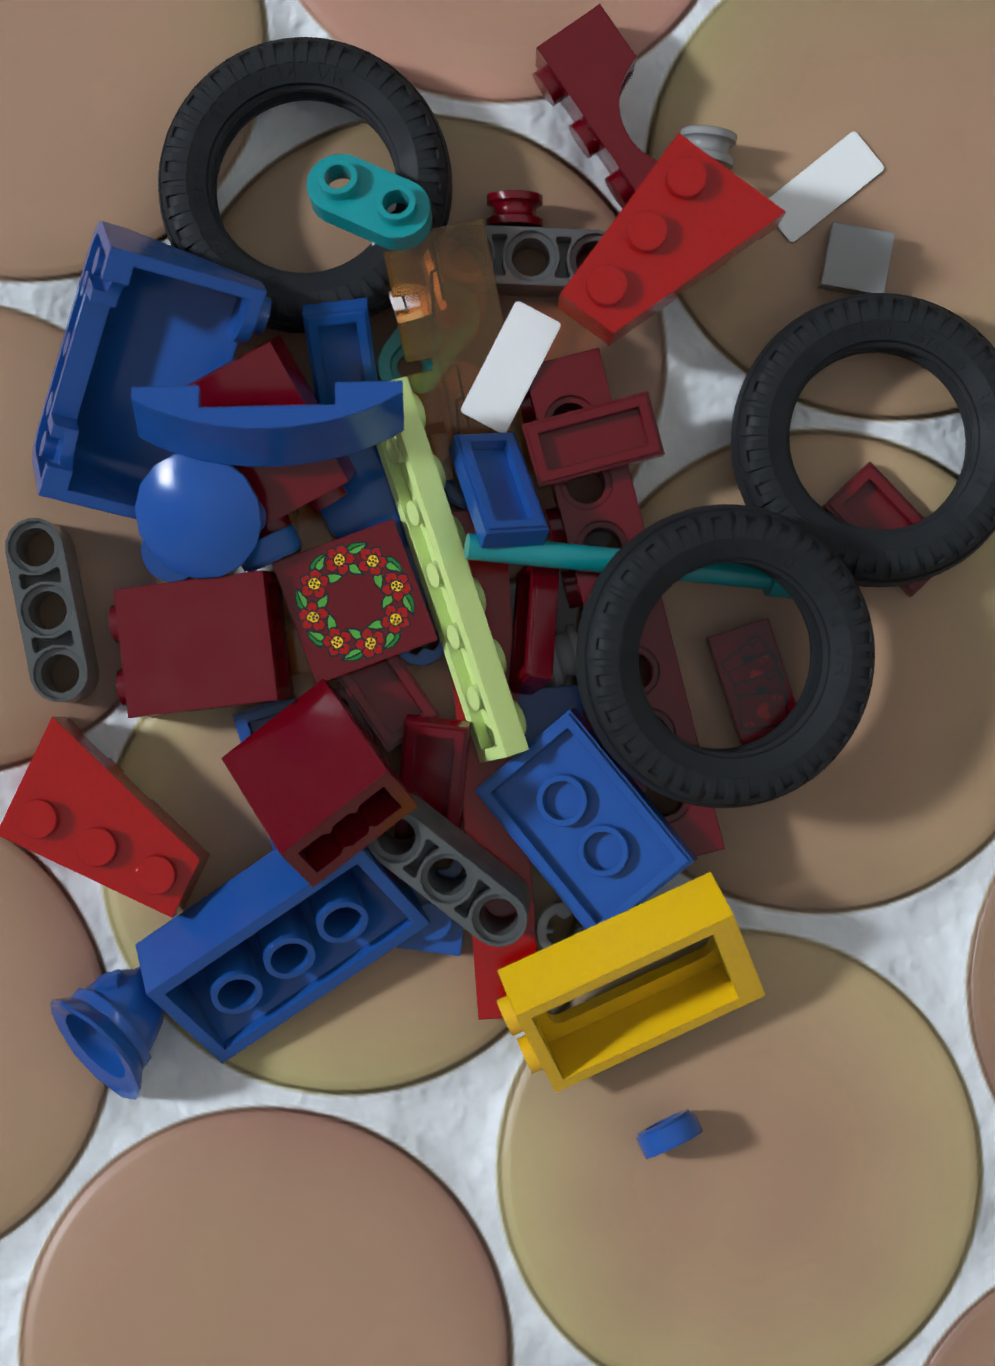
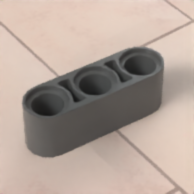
M459 225L447 231L440 240L438 260L441 277L445 282L464 286L473 294L559 298L562 290L578 270L576 263L578 258L586 252H591L605 232L594 229ZM464 246L475 247L482 252L485 261L480 269L473 273L465 274L458 272L449 263L450 256L455 250ZM524 249H535L545 255L548 260V266L539 275L526 276L516 270L512 263L517 253Z
M27 518L18 522L9 531L5 541V554L30 679L34 689L47 700L52 702H78L86 699L95 690L99 681V667L75 546L71 536L62 527L40 518ZM47 532L54 542L53 555L45 564L34 566L27 556L28 543L35 535ZM59 594L65 601L67 614L64 621L58 627L48 629L40 620L39 608L48 596ZM69 656L77 663L79 679L71 690L63 692L54 685L51 671L54 664L60 658Z
M410 793L418 806L402 819L409 822L414 829L415 835L407 839H396L385 831L367 845L369 852L377 861L478 940L489 946L497 947L513 944L521 938L527 927L531 893L526 882L428 803ZM443 858L454 859L461 863L465 868L466 874L455 879L446 878L438 873L434 863ZM496 898L505 899L512 903L517 912L506 918L495 917L487 911L484 904Z

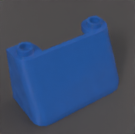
M100 220L89 246L35 435L32 463L38 496L136 519L135 504L141 482L154 465L176 453L158 447L139 437L131 402V387L186 386L232 361L238 343L245 345L250 340L252 334L262 335L266 328L271 310V298L266 296L267 290L263 283L128 228Z

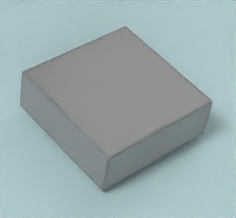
M832 222L829 227L818 288L853 295L884 293L895 233Z

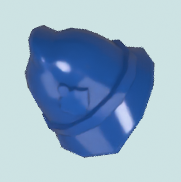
M140 966L135 969H117L113 972L102 974L85 989L79 987L71 997L54 999L50 1003L54 1020L74 1055L95 1078L122 1098L134 1100L140 1097L143 1069L151 1059L149 1052L159 1034L165 1011L146 995Z

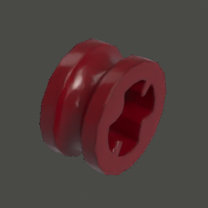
M502 190L487 194V206L493 209V215L486 219V225L543 227V219L536 215L537 208L543 206V195L540 193L526 190Z

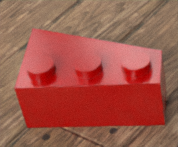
M678 133L562 290L559 296L558 308L610 346L670 304L684 291L724 266L727 261L755 241L761 240L775 230L786 211Z
M52 717L1 822L0 836L171 918L184 911L210 854L163 808L143 793L111 758H107L91 743L68 717Z

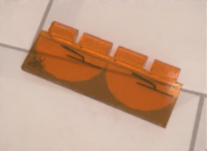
M484 218L431 228L428 236L419 245L402 251L389 250L383 252L392 298L418 293L420 305L395 310L406 362L431 358L433 369L408 374L412 392L420 398L426 415L425 425L444 422V432L427 435L432 454L437 456L443 465L446 480L455 478L458 490L461 489L449 452L453 435L499 433L461 412V407L504 325ZM519 407L506 433L515 432L528 472L533 474L522 430L523 420Z

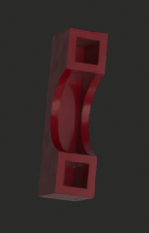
M599 4L536 47L535 66L538 70L533 73V78L545 99L552 106L559 102L564 106L574 123L569 125L572 137L588 158L597 154L610 173L605 178V183L617 203L624 208L657 163V160L645 154L635 145L623 125L619 99L626 84L633 75L637 56L601 4Z

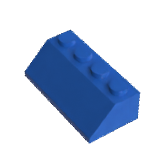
M368 846L314 888L279 854L277 849H274L142 939L135 946L146 995L223 1064L428 926L430 921L406 882L377 861L369 852Z

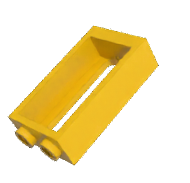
M711 871L497 970L507 996L496 1000L504 1021L512 1036L524 1031L525 1035L517 1038V1042L532 1074L544 1070L555 1093L766 996L735 916ZM709 937L707 944L702 948L559 1014L547 1012Z

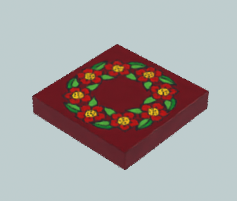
M393 519L272 563L316 684L323 678L327 682L438 640Z

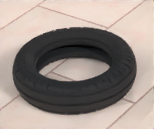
M293 37L261 43L231 56L211 70L191 90L174 116L163 144L159 163L158 194L161 216L171 246L261 281L267 290L266 296L271 298V310L266 328L283 332L305 333L302 306L306 304L312 305L367 297L370 318L392 306L388 293L406 278L405 275L409 271L411 272L415 268L427 248L433 260L429 236H432L435 254L438 251L440 240L443 238L447 228L451 210L452 171L448 148L440 125L425 99L404 75L381 58L356 46L325 38ZM296 101H319L342 107L363 119L379 135L390 153L395 167V174L417 183L427 193L433 218L430 233L419 245L402 251L390 250L377 244L372 245L371 243L363 252L350 261L324 271L296 273L270 267L242 250L224 227L217 200V182L223 157L239 131L256 116L273 107ZM397 203L394 214L405 211L408 206L403 203Z
M893 293L857 294L827 302L802 314L779 331L760 352L749 369L737 397L731 427V454L736 481L745 505L781 514L811 530L838 554L852 573L858 586L894 587L912 584L939 575L958 565L978 550L995 531L994 346L974 326L957 314L935 303L907 295ZM865 353H884L911 360L927 369L942 382L959 409L965 431V456L960 476L952 492L941 506L918 523L887 530L862 528L846 523L824 510L809 495L796 473L790 451V424L796 402L806 384L818 372L846 357Z
M736 504L701 506L675 513L650 525L629 540L612 557L594 583L581 615L576 640V675L580 697L589 722L608 753L626 772L648 788L679 802L708 808H740L769 802L798 789L821 773L839 755L854 734L870 696L875 667L874 633L868 607L855 578L838 554L818 535L788 517L766 509ZM730 562L757 569L774 579L788 592L798 606L809 636V672L798 702L789 715L771 732L751 743L738 747L724 749L698 747L684 741L669 730L649 704L639 671L641 636L653 607L674 583L687 574L709 565Z

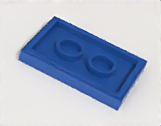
M575 708L569 709L528 744L529 750L516 754L474 790L585 929L644 903L698 859L628 772L608 753L596 733Z

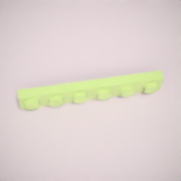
M407 376L390 380H403L404 431L377 444V450L466 721H471L470 734L479 761L483 763L506 758L529 750L525 738L527 729L526 719L521 707L512 698L505 677V654L500 644L493 639L484 613L486 610L484 590L479 581L472 576L468 561L464 557L465 532L460 521L452 515L444 490L446 486L445 471L439 458L432 454L424 429L426 415L420 398L412 392Z

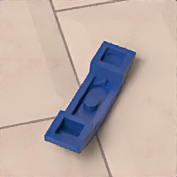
M403 380L335 382V404L203 407L199 385L131 387V402L140 438L179 455L219 464L276 467L321 462L368 449L404 431Z

